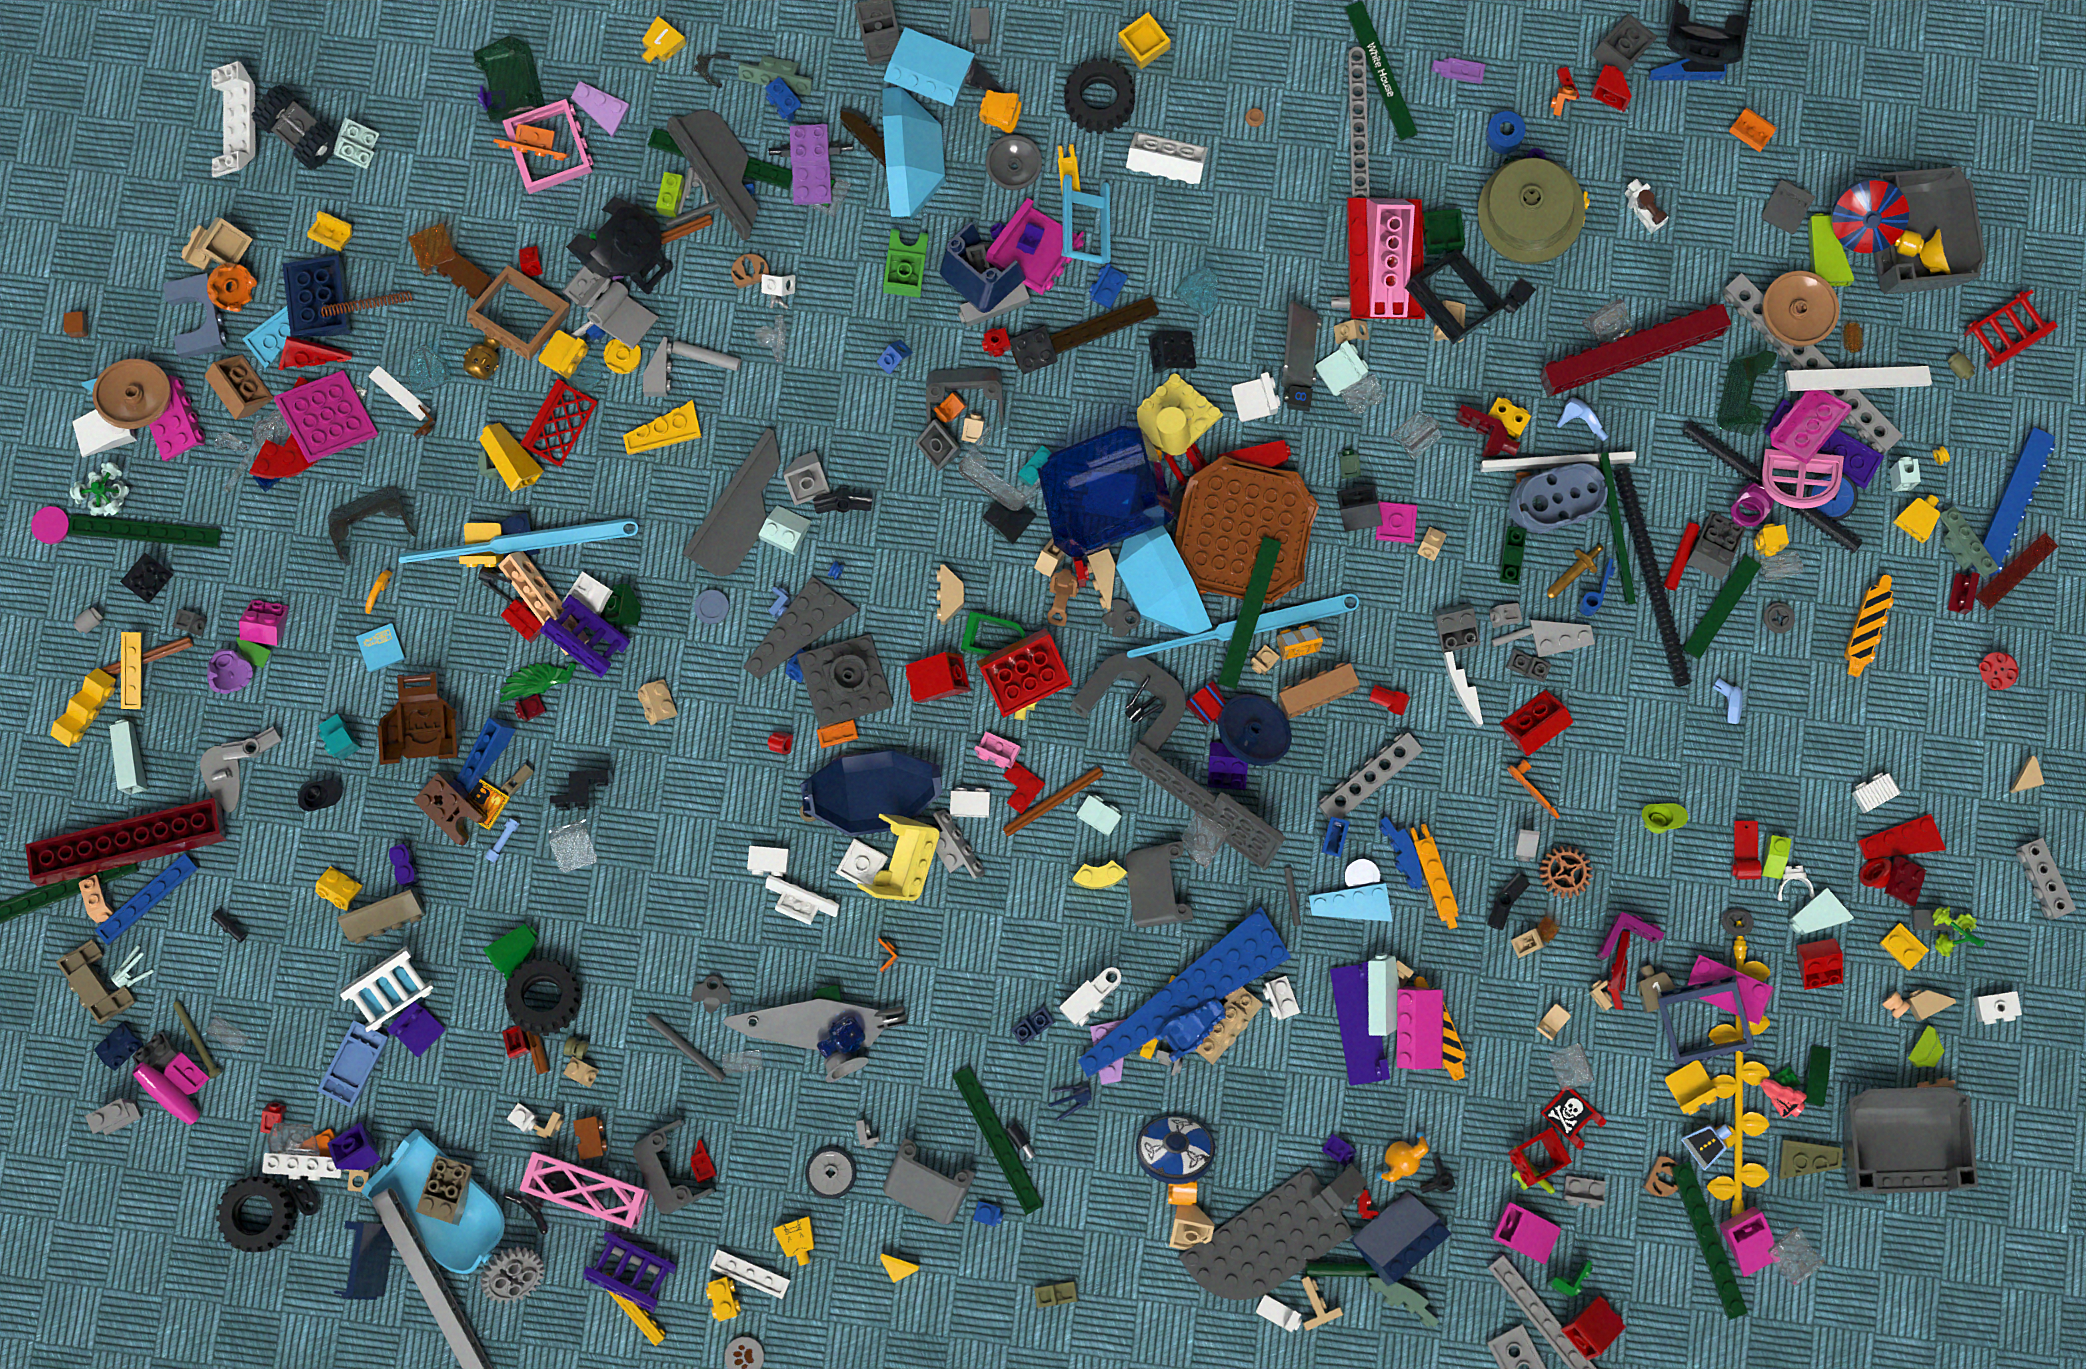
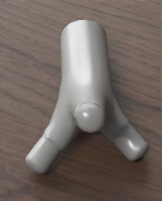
M770 294L771 309L775 303L788 309L789 306L778 295Z

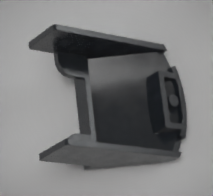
M1672 0L1667 23L1666 46L1675 53L1700 63L1724 65L1740 62L1744 51L1752 0H1745L1742 16L1732 15L1727 18L1725 29L1689 22L1688 7L1679 3V0Z

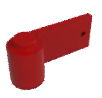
M1734 821V864L1731 865V875L1735 876L1736 880H1760L1761 862L1758 860V821Z

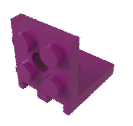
M1621 912L1615 916L1596 957L1601 960L1609 957L1623 928L1654 944L1661 941L1665 933L1661 932V928L1651 923L1648 925L1644 923V919L1633 914L1630 916Z

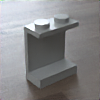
M123 1098L85 1116L93 1134L103 1130L105 1135H109L143 1118L136 1101Z

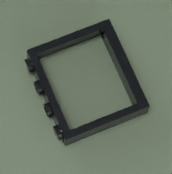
M1458 249L1412 277L1405 286L1406 290L1453 345L1496 317L1506 306ZM1449 265L1489 311L1466 328L1459 324L1424 283L1425 280Z

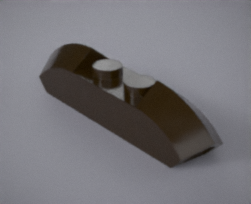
M841 107V124L886 169L884 137L880 138L876 134L877 130L871 124L867 125L870 119L866 115L851 108Z

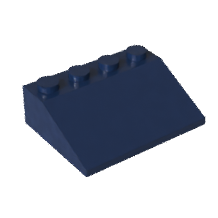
M336 255L283 263L290 336L313 337L351 334L350 314L347 304V313L344 312L342 304L343 314L338 305L339 315L335 306L336 315L333 314V308L331 307V316L327 307L328 317L326 316L325 309H323L325 317L322 316L323 306L348 303L344 263L341 258Z
M1406 1191L1349 1240L1385 1285L1389 1287L1451 1235V1232L1435 1214L1410 1192Z

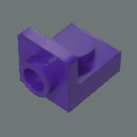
M1333 1134L1322 1149L1325 1154L1344 1167L1352 1163L1356 1153L1354 1148Z

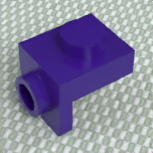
M1028 222L1016 248L1034 255L1041 243L1045 229Z

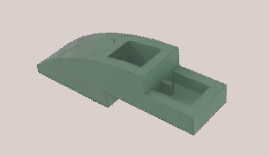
M1369 1277L1367 1279L1370 1283L1368 1287L1376 1294L1378 1292L1382 1293L1385 1296L1383 1300L1391 1307L1394 1305L1399 1307L1404 1302L1405 1305L1403 1307L1411 1314L1416 1312L1421 1317L1419 1321L1426 1327L1431 1325L1435 1328L1440 1322L1425 1309L1429 1301L1412 1289L1396 1282L1387 1287L1381 1278Z

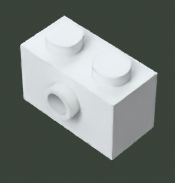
M2017 991L1973 999L1977 1022L1984 1021L1985 1025L1997 1023L1996 1019L2001 1018L2004 1019V1022L2016 1020V1016L2022 1015Z

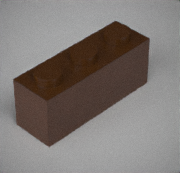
M449 246L445 248L434 262L438 274L444 278L448 276L452 279L450 282L458 289L460 287L466 290L465 294L473 300L475 297L479 299L493 282L490 277Z

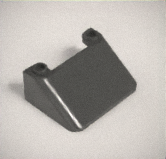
M1290 300L1287 312L1288 322L1281 387L1297 386L1311 388L1312 384H1316L1317 372H1313L1316 334L1317 329L1321 328V317H1318V313L1294 300Z
M1183 841L1131 851L1126 856L1132 914L1136 926L1148 928L1193 922L1191 907L1184 903L1175 904L1170 860L1178 859L1183 854Z
M904 1138L883 1184L884 1193L888 1197L941 1224H950L955 1219L977 1174L964 1169L956 1174L954 1180H951L914 1161L916 1146L912 1141Z

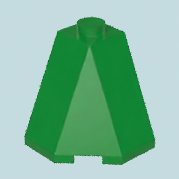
M523 924L485 947L483 951L495 968L505 974L503 977L507 981L508 978L513 977L512 972L515 969L519 970L522 963H527L539 942L536 937L539 934L533 926L529 927Z

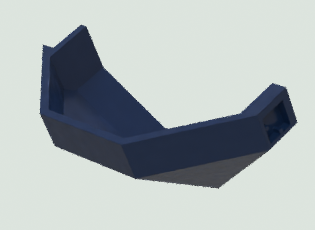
M896 749L839 756L800 784L803 812L849 837L891 831V824L879 818V814L898 815L914 820L943 793L939 765Z

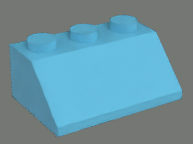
M398 965L392 969V973L408 995L418 989L402 966ZM381 976L376 980V985L392 1006L402 1000L386 977L383 978ZM365 987L360 990L359 995L375 1017L385 1011L369 988ZM421 996L415 1002H422L424 998Z

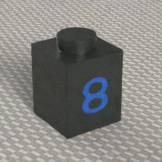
M1290 386V390L1285 392L1284 402L1288 403L1287 409L1309 412L1313 389Z

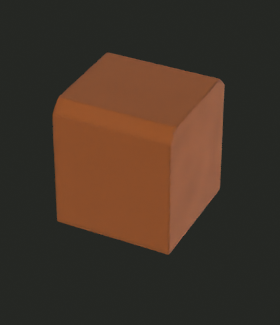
M84 312L64 313V331L71 338L87 337L88 316Z

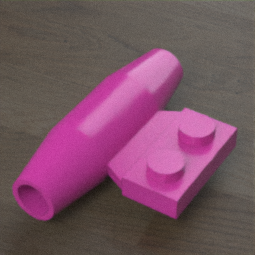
M181 1051L166 1065L164 1074L145 1062H141L133 1070L132 1074L145 1091L169 1113L188 1125H192L199 1118L200 1112L187 1095L196 1093L209 1077Z

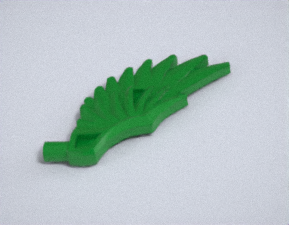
M538 663L535 666L529 664V669L521 667V672L513 671L514 677L506 679V682L511 684L500 689L501 694H506L499 701L503 703L521 695L527 697L537 693L544 694L551 686L567 684L571 680L577 666L569 663L566 670L557 667L553 668L550 664L546 665L545 663L542 666Z

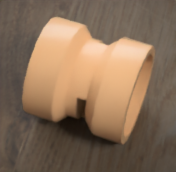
M1897 991L1882 1003L1886 1009L1892 1011V1015L1896 1019L1911 1006L1907 1001H1902L1901 995Z

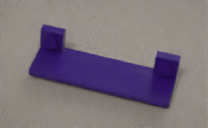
M1368 962L1331 969L1330 975L1349 1085L1354 1086L1389 1080L1390 1073L1388 1062L1384 1055L1381 1035H1369Z

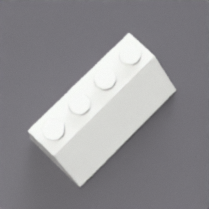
M1135 132L1129 149L1126 168L1135 172H1148L1153 176H1166L1171 180H1184L1189 184H1199L1208 148Z

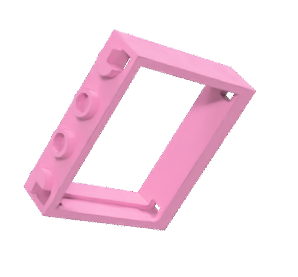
M566 99L503 121L509 141L515 142V130L518 124L530 125L564 112L568 118L583 165L533 182L523 152L516 151L517 147L511 146L529 194L592 172L591 165H594L590 154L586 155L585 149L588 147L585 138L580 137L579 132L582 130L579 121H575L573 115H576L573 104L569 105Z

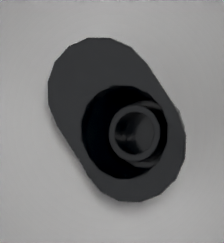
M332 779L307 781L297 791L299 807L309 812L333 806L342 797V787L337 781Z

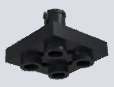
M144 553L120 582L149 604L173 574L148 554Z

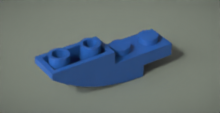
M1386 816L1380 820L1378 828L1384 837H1389L1392 849L1396 853H1400L1395 858L1396 863L1394 864L1400 873L1404 872L1409 887L1411 889L1415 888L1418 891L1422 888V874L1416 849L1405 828L1397 832Z

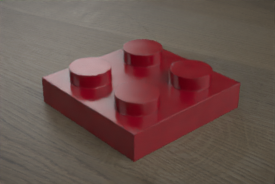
M1896 856L1884 893L1908 906L1916 907L1927 870L1902 857Z

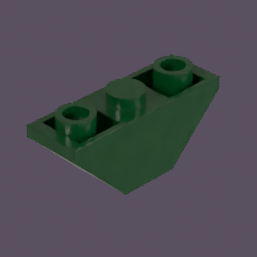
M1507 527L1500 562L1499 583L1519 585L1527 529Z

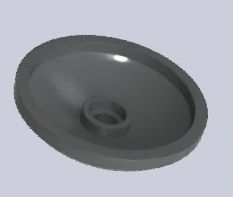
M1018 135L1003 137L997 140L987 153V173L991 180L1001 188L1007 190L1024 189L1033 184L1040 175L1042 169L1041 153L1038 147L1028 138ZM1012 165H1017L1018 168H1017V169H1012L1011 166H1012Z

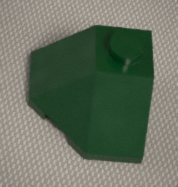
M615 584L611 589L613 592L606 602L600 617L610 625L638 626L641 618V606L630 585Z

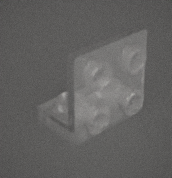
M1798 1226L1768 1249V1253L1781 1275L1794 1287H1797L1826 1262L1810 1246Z

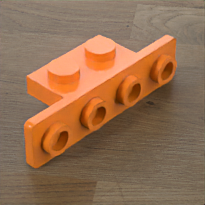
M518 124L515 142L494 138L493 141L498 143V147L505 149L513 146L517 147L516 151L527 153L528 150L535 151L534 155L546 157V154L553 155V159L564 161V158H570L569 153L553 150L556 131Z

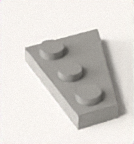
M1529 619L1537 657L1595 644L1591 625Z

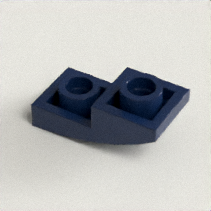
M1044 1006L1013 1027L1011 1031L1022 1046L1052 1026L1056 1021Z

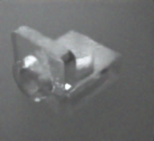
M225 430L217 436L214 447L221 452L228 446L235 452L239 449L244 453L248 447Z

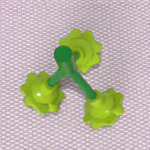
M1940 906L1935 910L1932 915L1935 920L1934 926H1937L1939 923H1945L1948 926L1951 925L1960 935L1965 936L1963 939L1950 940L1948 935L1940 934L1936 940L1935 949L1942 956L1950 957L1951 952H1953L1952 947L1965 942H1971L1979 947L1984 946L1985 941L1971 933L1977 927L1975 924L1977 922L1976 918L1967 913L1966 915L1960 914L1957 919L1953 920L1949 917L1950 906H1947L1945 909Z

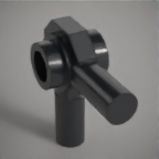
M1440 1157L1432 1159L1437 1175L1434 1182L1420 1186L1422 1194L1435 1189L1441 1192L1452 1190L1455 1185L1452 1174L1444 1170Z

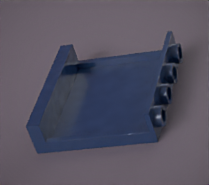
M345 1221L344 1229L356 1230L347 1290L334 1291V1294H340L341 1299L377 1300V1297H385L393 1245L388 1231L383 1223Z

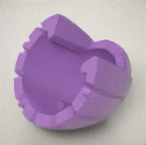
M219 649L208 663V684L217 693H233L242 689V686L245 687L250 682L253 669L247 659L231 649Z

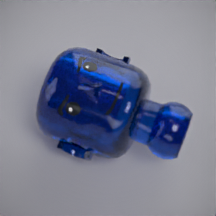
M846 1016L840 1018L836 1023L833 1022L827 1032L829 1038L819 1041L816 1046L824 1058H829L836 1050L841 1054L857 1051L861 1047L860 1044L865 1041L866 1036L857 1020L853 1016Z

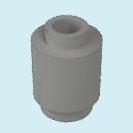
M93 606L74 619L76 623L73 625L79 633L84 632L87 634L101 623L100 621L103 619V616Z

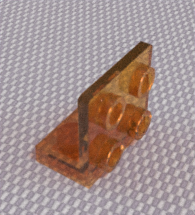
M442 223L408 237L420 270L425 277L432 274L431 267L456 258Z

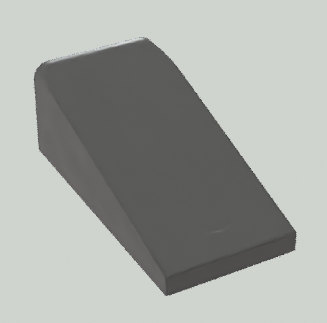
M989 7L970 8L972 45L991 44Z

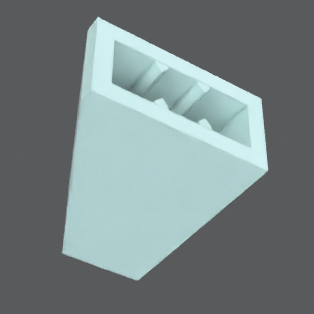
M1826 888L1792 916L1789 922L1794 932L1803 935L1848 922L1854 917L1831 891Z

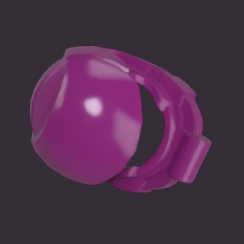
M1749 483L1739 491L1737 499L1732 504L1730 509L1731 520L1740 527L1757 526L1770 512L1774 499L1768 495L1763 485ZM1739 504H1742L1751 511L1760 513L1751 517L1745 516L1739 510Z

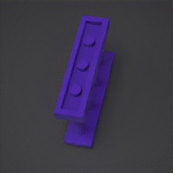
M569 594L561 606L565 609L556 620L549 617L540 632L598 677L602 678L612 665L608 661L616 650L623 653L631 640ZM571 614L580 621L572 632L562 626ZM586 626L595 632L587 644L577 638ZM601 638L611 644L602 656L593 650Z
M605 1232L604 1241L608 1243L595 1267L590 1268L586 1266L583 1272V1279L654 1313L658 1307V1300H655V1295L667 1273L675 1275V1263L668 1258L661 1259L621 1239L622 1237L615 1232H611V1234ZM617 1246L626 1250L613 1275L607 1276L602 1274V1269L614 1247ZM634 1254L642 1258L643 1261L631 1283L625 1285L620 1282V1277ZM650 1263L661 1269L648 1293L643 1294L638 1291L637 1287Z

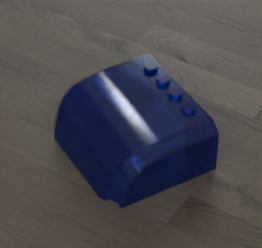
M1119 426L1052 453L1047 458L1048 461L1041 468H1037L1054 544L1070 557L1085 556L1165 525L1174 518L1159 457L1152 442L1141 427L1129 428L1128 426Z

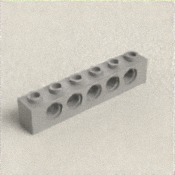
M1409 732L1405 735L1403 733L1398 735L1393 740L1395 744L1390 748L1388 745L1378 752L1380 754L1378 758L1374 760L1372 757L1364 764L1366 768L1361 772L1356 770L1349 776L1351 779L1346 784L1342 782L1334 789L1336 792L1331 797L1327 794L1319 801L1321 805L1318 809L1329 821L1331 817L1344 818L1422 753L1423 748ZM1402 749L1404 756L1401 758L1396 757L1394 750ZM1387 761L1389 769H1381L1379 762ZM1371 773L1374 775L1375 780L1367 782L1364 775ZM1350 786H1358L1360 793L1352 794L1349 789ZM1336 798H1343L1345 805L1338 807L1335 804Z

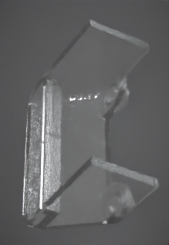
M988 426L960 461L959 474L1008 509L1018 511L1028 505L1048 481L1050 468L1047 467L1031 488L1023 485L1016 489L986 468L987 458L980 453L990 440L991 427Z

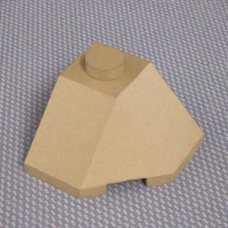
M1177 1205L1169 1247L1189 1250L1199 1242L1204 1244L1210 1242L1215 1224L1198 1206Z

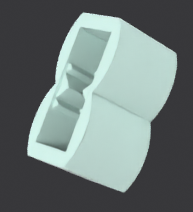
M1089 795L1076 816L1109 837L1122 817L1119 814L1120 811L1112 805L1110 807L1103 804L1104 800L1100 797Z

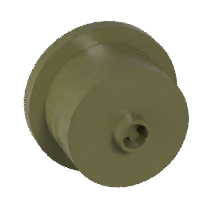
M1541 158L1519 159L1498 169L1486 182L1478 203L1479 226L1488 245L1503 258L1520 264H1541L1561 256L1578 238L1585 217L1584 196L1576 179L1559 164Z

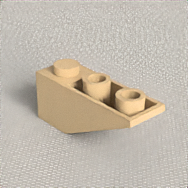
M1108 548L1087 556L1088 562L1085 565H1087L1088 573H1092L1095 580H1092L1095 591L1099 590L1102 596L1099 598L1102 608H1106L1107 612H1111L1115 563Z

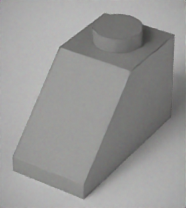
M1520 829L1515 834L1513 857L1518 858V861L1521 862L1533 860L1536 855L1540 832Z

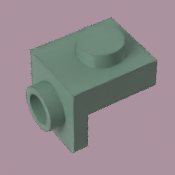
M485 451L478 453L480 475L488 477L489 480L499 479L501 475L488 453Z

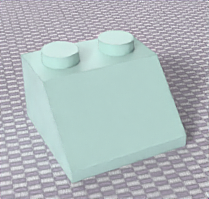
M777 505L767 517L759 537L775 547L796 555L812 521Z

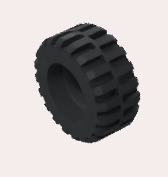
M1097 58L1091 59V63L1085 61L1081 63V68L1076 66L1073 69V74L1068 76L1067 84L1064 87V103L1069 119L1073 123L1076 122L1078 128H1086L1088 133H1092V131H1097V134H1102V131L1111 133L1113 128L1120 129L1123 127V122L1127 123L1130 119V114L1134 110L1135 85L1131 75H1127V70L1123 66L1119 68L1117 62L1112 61L1111 64L1108 63V59L1102 58V61H1097ZM1093 84H1107L1117 92V101L1107 109H1092L1082 100L1084 90Z
M543 957L542 961H537V958L531 959L532 963L530 964L522 963L521 969H515L512 972L513 977L508 978L507 988H505L504 992L505 1003L509 1016L516 1026L521 1027L522 1031L526 1033L530 1031L535 1036H538V1033H543V1036H549V1032L554 1031L557 1034L560 1032V1028L564 1027L566 1029L570 1026L569 1022L575 1020L577 1017L576 1012L580 1010L581 992L575 974L570 972L567 965H561L560 961L556 959L552 962L546 957ZM551 982L560 988L561 1000L552 1010L536 1012L529 1009L525 1004L524 996L527 990L536 983Z
M256 1176L236 1181L235 1185L231 1184L227 1188L228 1192L223 1193L220 1197L222 1202L217 1205L216 1209L219 1210V1215L216 1216V1222H220L218 1230L224 1234L223 1239L226 1242H230L231 1246L235 1249L253 1253L270 1251L272 1248L280 1246L283 1240H287L290 1236L288 1234L289 1231H293L295 1227L293 1220L297 1219V1213H294L296 1203L292 1201L286 1186L278 1183L275 1179ZM252 1196L265 1197L273 1209L272 1221L269 1227L261 1233L248 1232L242 1225L240 1218L243 1204Z

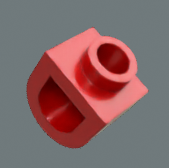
M782 731L773 733L768 738L769 749L784 755L790 754L793 735Z

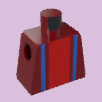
M1212 680L1186 702L1185 709L1208 727L1213 722L1218 725V717L1222 708L1226 705V701Z

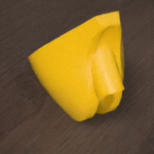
M1937 229L1934 237L1923 245L1920 259L1924 267L1930 270L1931 274L1943 272L1946 275H1951L1943 251L1940 229Z

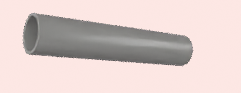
M677 340L672 348V353L734 371H738L741 364L740 358Z

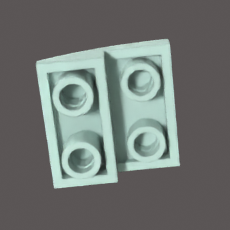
M345 117L337 137L334 154L367 169L375 153L372 149L379 133Z

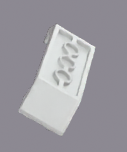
M239 61L212 70V88L223 91V156L212 159V177L241 170L255 157V122L252 120V112H254L253 109L255 107V84Z

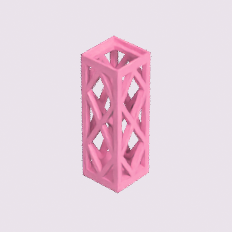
M533 1152L519 1189L633 1229L638 1227L650 1193L649 1190L537 1152ZM545 1162L557 1165L542 1169ZM564 1171L578 1188L553 1194L543 1182L544 1175ZM577 1173L605 1183L587 1186L582 1180L581 1185L573 1174L578 1175ZM537 1182L544 1189V1191L535 1189ZM613 1188L626 1206L606 1210L592 1192ZM625 1189L635 1192L633 1199L629 1196ZM583 1194L593 1208L565 1198ZM629 1211L626 1219L614 1216V1214Z

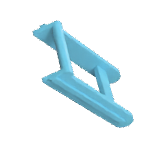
M1066 174L1062 183L1063 249L1061 255L1099 264L1110 263V185L1105 182L1102 184L1100 196L1072 191L1071 175ZM1072 203L1100 208L1101 256L1072 250Z

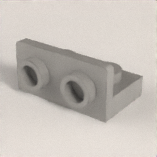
M1565 1176L1563 1200H1567L1568 1205L1579 1206L1581 1202L1588 1203V1208L1599 1209L1600 1205H1605L1606 1182Z

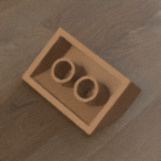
M243 354L213 362L205 374V378L235 420L251 416L273 400L272 395Z

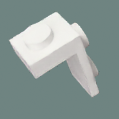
M1267 1295L1263 1296L1256 1310V1313L1290 1332L1293 1329L1297 1330L1302 1321L1299 1318L1301 1314Z

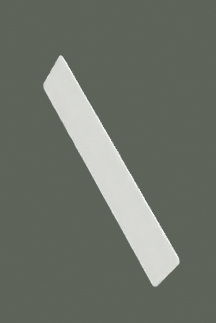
M377 366L369 375V378L420 421L426 415L418 407L419 404L427 413L430 412L427 406L380 366Z

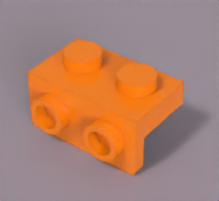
M1745 108L1729 132L1758 152H1761L1777 128L1750 109Z

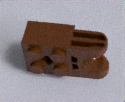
M447 771L436 773L413 800L458 845H465L469 840V835L463 827L465 817H469L476 823H483L488 819V814Z

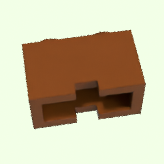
M598 1116L573 1121L575 1136L580 1137L581 1144H577L580 1160L606 1156L605 1151H608V1144L602 1135V1132L605 1131L603 1120H600Z

